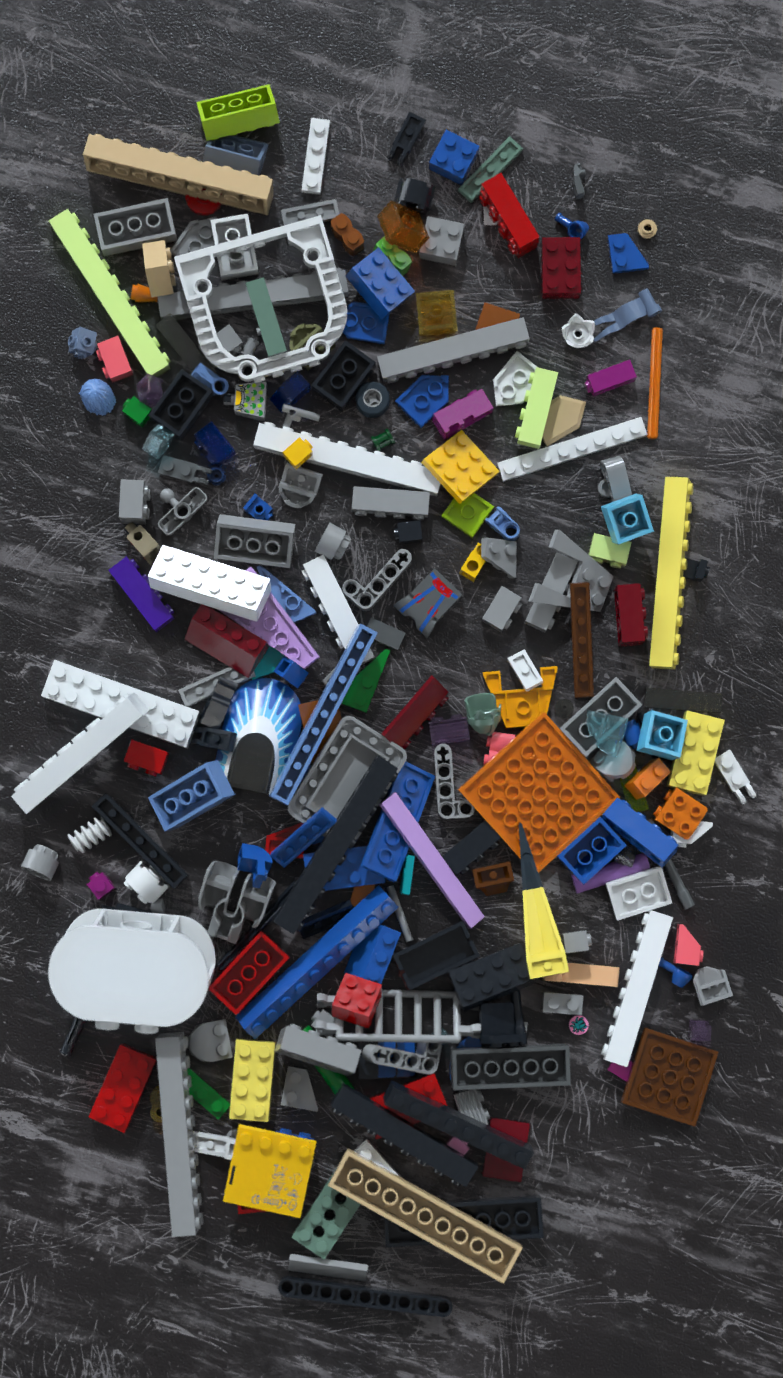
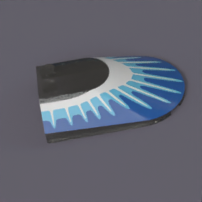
M270 678L251 680L239 687L231 698L222 730L237 733L233 752L218 750L216 760L219 761L231 787L270 795L300 737L302 719L298 705L301 703L295 692L283 682Z

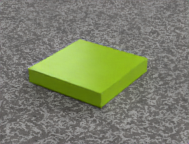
M474 493L461 504L453 499L441 517L473 538L494 509V506Z

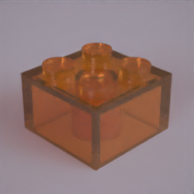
M391 200L377 216L380 227L385 234V239L391 245H397L405 251H411L416 254L429 239L419 212Z

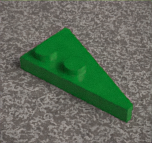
M385 649L354 677L341 704L367 713L390 650Z

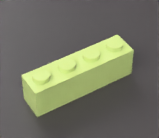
M536 367L535 373L531 372L528 382L532 384L530 391L526 390L524 398L527 406L526 409L522 408L519 418L523 420L522 426H517L515 438H518L517 444L536 449L540 448L558 372Z

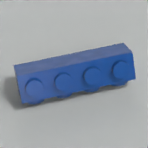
M617 797L603 813L602 819L610 828L661 868L677 852V841L672 836H666L661 832L662 830L658 825L648 822L641 812L634 811L627 801H621Z

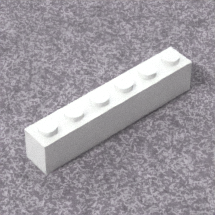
M321 555L303 564L304 570H302L306 581L310 580L313 585L310 588L315 598L319 597L321 601L319 608L322 614H327L330 619L327 624L331 632H336L338 638L335 640L339 648H344L345 650L358 623L325 556ZM371 649L368 650L361 665L375 659Z

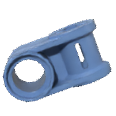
M497 506L496 511L489 518L485 519V522L505 540L516 541L520 533L518 524L501 507ZM508 528H514L516 530V534L513 536L507 535L506 530Z

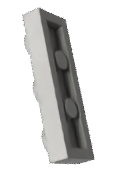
M333 199L283 209L281 213L284 225H288L320 215L323 222H328L339 215L337 200Z

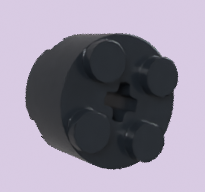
M399 178L394 202L398 205L397 208L408 211L409 208L416 209V213L426 215L427 211L431 210L436 187L431 185V188L426 187V182L406 178V181L403 182V179Z

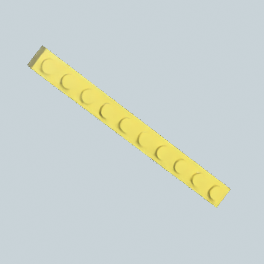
M665 477L649 664L650 667L658 669H675L676 665L679 664L677 646L681 644V634H678L679 627H682L683 621L682 615H680V608L684 606V596L681 595L682 589H685L686 585L683 571L687 569L685 551H688L689 540H686L687 532H690L688 514H691L692 502H689L690 495H693V483H691L689 478Z

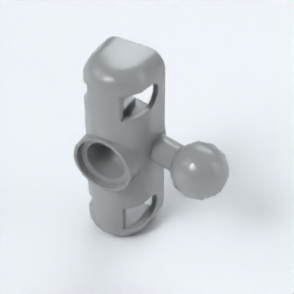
M195 487L178 502L175 499L173 490L169 488L163 489L160 493L161 501L170 503L173 508L159 520V528L167 536L173 535L177 529L189 521L201 506L207 502L206 494L200 488ZM194 491L197 495L191 499L189 495ZM181 508L188 509L186 516L178 515ZM167 517L169 521L163 525L161 522Z

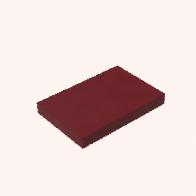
M491 1117V1127L527 1143L530 1123ZM488 1152L485 1153L482 1176L521 1182L522 1168Z

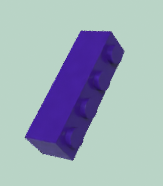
M126 556L108 571L155 632H158L174 620L172 616L174 611L168 603L164 605L160 599L163 597L158 590L150 588L148 577L145 573L141 575L137 569L140 567L133 558L129 560Z

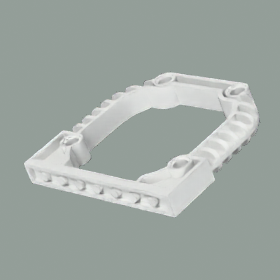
M321 215L174 257L197 338L204 355L219 369L238 374L242 381L250 382L254 380L255 383L266 380L265 377L272 375L275 378L284 375L283 372L288 370L297 372L302 370V366L309 365V367L320 365V361L325 360L329 356L330 347L336 343L344 331L347 321V305ZM287 237L288 244L304 253L303 262L305 265L316 270L327 306L328 321L324 332L311 336L304 348L258 360L255 356L249 354L234 357L220 343L207 303V298L212 295L213 291L212 283L208 278L215 266L214 257L234 251L242 253L247 251L248 247L260 248L265 246L266 242ZM310 253H315L318 259L310 261L307 256ZM201 284L208 286V290L204 293L198 291V286ZM323 346L326 352L321 355L317 354L315 348ZM247 366L253 370L252 374L248 376L242 373V369Z

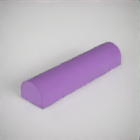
M640 853L606 864L584 885L574 875H571L577 894L606 885V882L650 869V864L647 856L644 853Z

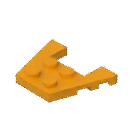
M557 666L540 667V676L543 679V684H541L540 688H533L527 692L525 689L502 691L500 671L483 672V677L490 693L495 695L497 709L501 704V719L505 728L527 727L542 712L547 714L558 669Z

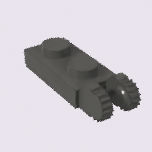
M163 455L158 474L206 486L208 481L204 478H198L197 474L198 472L204 474H211L212 472L211 469L199 466L198 464Z

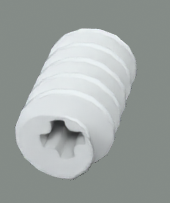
M102 816L101 820H98L96 817L94 818V825L88 821L87 829L80 826L81 833L74 830L75 837H72L70 834L67 835L77 852L79 850L85 853V846L91 849V842L98 845V838L102 841L105 840L104 834L109 837L112 836L111 830Z

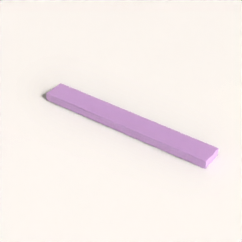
M392 793L379 805L468 929H471L485 916L397 793Z

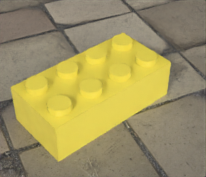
M686 711L684 712L683 719L688 720L681 757L672 761L671 773L669 774L666 787H677L682 791L705 796L707 795L725 720Z
M236 1039L229 1119L269 1121L276 1042Z

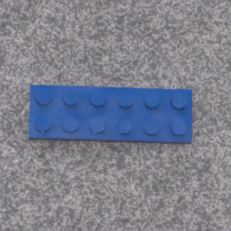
M405 762L397 778L391 784L386 798L396 792L418 823L435 776ZM381 809L360 866L392 882H396L409 845L383 809Z

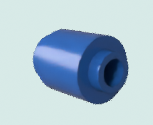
M634 719L621 725L624 740L632 749L637 748L641 731L639 723H636Z

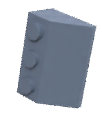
M236 135L209 140L205 146L203 162L209 161L221 167L229 166L238 171L246 170L259 176L269 144Z

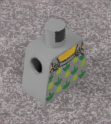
M267 382L237 384L235 394H224V405H234L235 415L265 421Z

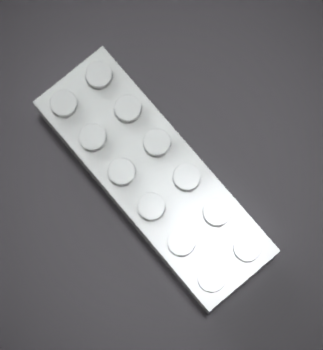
M165 545L162 546L148 575L150 588L256 622L271 592L269 578Z

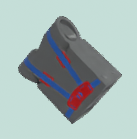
M434 568L408 596L399 600L393 607L404 617L413 619L416 623V629L428 639L436 624L462 598V594Z

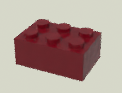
M542 237V299L580 298V237Z
M640 583L617 585L614 589L618 647L642 645L646 638H648V628L644 626L646 607H642V602L645 600L644 588H641Z

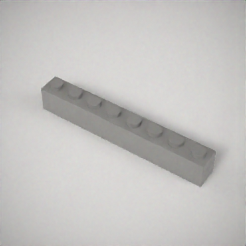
M524 317L377 356V361L383 382L394 383L401 377L412 378L420 372L425 374L435 371V368H450L453 366V363L461 362V364L472 361V358H487L494 352L502 354L507 352L508 348L515 347L516 349H521L527 346L526 344L529 343L530 338Z

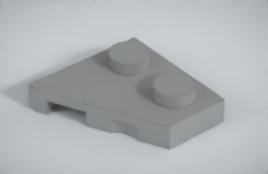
M288 1066L281 1105L318 1112L307 1069Z

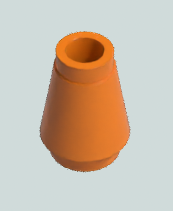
M141 284L132 286L131 300H135V302H157L158 296L151 297L149 287Z

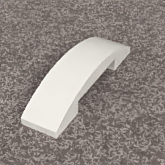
M193 1131L197 1138V1146H194V1152L232 1160L235 1138Z

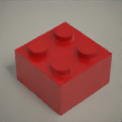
M345 973L332 1003V1017L369 1029L382 997V984Z

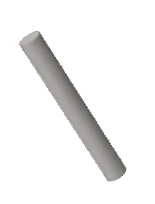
M394 885L386 887L389 896L399 907L395 910L404 938L406 942L411 941L413 937Z

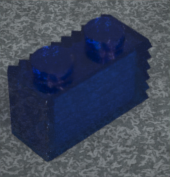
M212 421L194 434L196 439L194 441L195 445L200 451L202 449L205 450L208 454L205 457L211 465L216 464L219 467L236 454L234 448Z

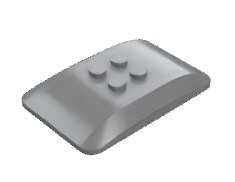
M343 717L294 793L288 805L289 814L304 824L323 807L337 818L376 755L398 768L396 772L399 773L407 759L406 751L394 742L390 743L380 733L355 717ZM389 782L388 786L386 787L387 790L391 786V782ZM379 798V800L377 801L376 806H378V805L380 804V802H381V799H380V798ZM370 815L367 817V819H366L365 822L368 823V821H369L370 818H371ZM329 829L323 834L324 837L328 833ZM360 832L357 833L355 839H358L361 834Z

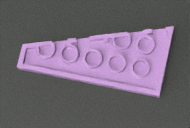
M249 567L247 570H245L247 572L257 574L252 567ZM271 592L257 622L219 610L251 633L265 640L270 646L304 669L320 658Z

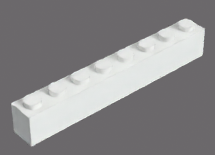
M652 910L648 911V914L644 913L641 922L644 927L636 938L638 947L636 951L633 950L630 961L633 962L631 970L627 969L624 978L627 983L625 988L622 987L620 990L619 999H621L619 1007H615L613 1013L615 1022L614 1025L609 1026L607 1036L610 1038L608 1044H604L601 1055H604L603 1060L628 1067L673 917Z

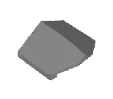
M708 966L697 969L693 983L701 1006L733 996L725 970Z

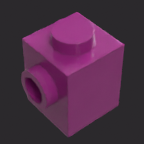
M104 872L93 874L89 878L90 882L87 884L98 900H102L116 889Z

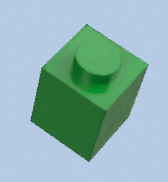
M135 396L131 400L127 399L122 406L124 408L122 410L123 414L141 428L150 419L149 414L152 409Z

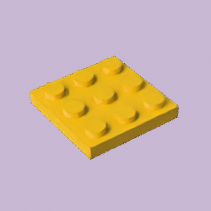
M462 430L421 462L459 504L500 472Z

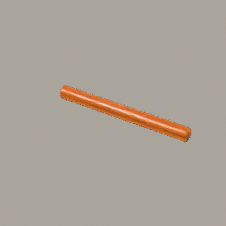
M657 327L652 329L648 439H657L663 329Z

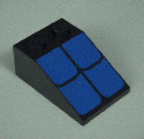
M358 1041L359 1050L362 1051L368 1044L416 1053L417 1049L416 1042ZM361 1051L359 1057V1079L417 1077V1072L368 1062L363 1058ZM374 1052V1056L380 1057V1053ZM393 1054L390 1056V1062L393 1060ZM410 1057L407 1060V1065L410 1063Z

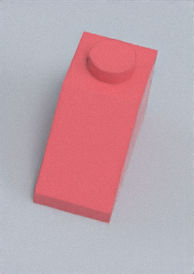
M677 924L673 963L699 966V962L703 961L701 946L684 925Z

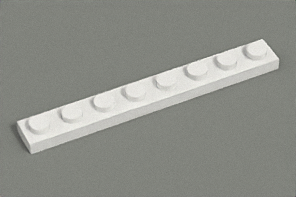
M642 417L498 462L497 466L504 482L645 437L647 432Z

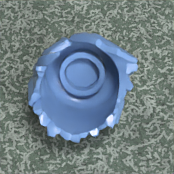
M100 379L88 380L84 383L79 393L87 411L93 412L96 415L103 416L108 412L111 413L116 403L111 387Z

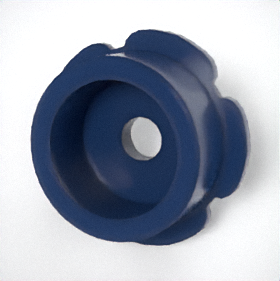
M220 467L211 468V474L207 475L208 481L212 482L215 486L220 485L226 480L225 471Z

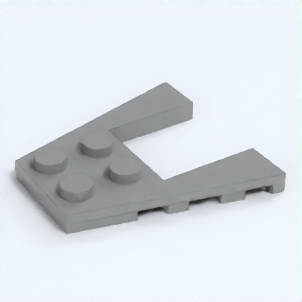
M555 530L549 548L579 562L572 583L589 582L590 610L601 612L614 576L562 531ZM535 583L529 602L571 608L570 588L567 596L539 583Z

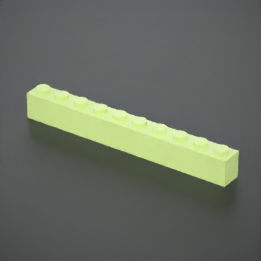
M66 209L50 219L51 227L150 380L152 381L170 369L168 364L171 362L165 352L161 353L158 349L160 344L155 336L151 338L148 332L151 330L146 322L143 321L141 323L138 318L140 316L139 311L135 305L130 306L128 294L125 290L121 291L119 289V280L115 274L111 276L108 272L110 269L105 259L101 260L98 254L100 251L95 244L91 245L88 241L90 236L85 228L81 229L78 223H80V220L76 214H71Z

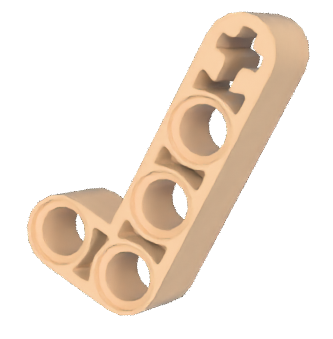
M567 963L569 972L543 977L544 981L618 987L620 967Z

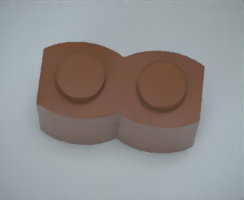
M340 213L331 220L332 233L339 241L343 242L344 249L350 255L355 256L364 249V239L361 233L352 227L350 219L345 214Z

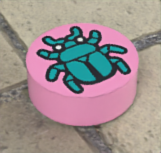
M576 1015L570 1019L569 1029L572 1033L582 1035L588 1030L589 1024L585 1017Z

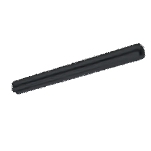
M293 881L267 909L260 924L256 928L251 927L217 964L220 970L224 971L258 933L273 920L296 881Z

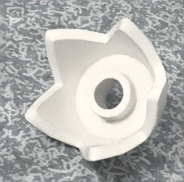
M574 314L568 323L562 327V334L567 344L575 348H582L591 344L594 340L595 322L584 320L580 315ZM579 331L582 335L580 337L575 336V332Z

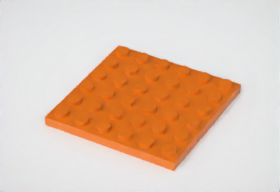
M545 712L536 717L458 789L520 860L519 823H522L538 873L598 819L617 797L620 798Z

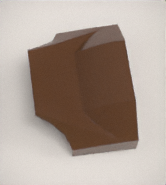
M510 861L472 869L476 889H480L486 896L507 892L510 883L514 881Z

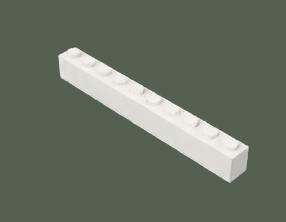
M270 422L259 423L253 444L255 449L283 456L282 452L300 437L303 441L306 439L313 446L311 449L313 455L306 461L308 463L414 491L430 492V495L436 497L438 495L441 483L418 461H411L409 463L403 461L404 459L399 456L391 458L385 456V453L380 451L372 453L361 446L353 448L349 447L348 443L342 441L334 443L330 442L329 438L323 436L315 438L308 432L302 431L300 434L293 432L294 430L289 427L281 429L275 427V424Z

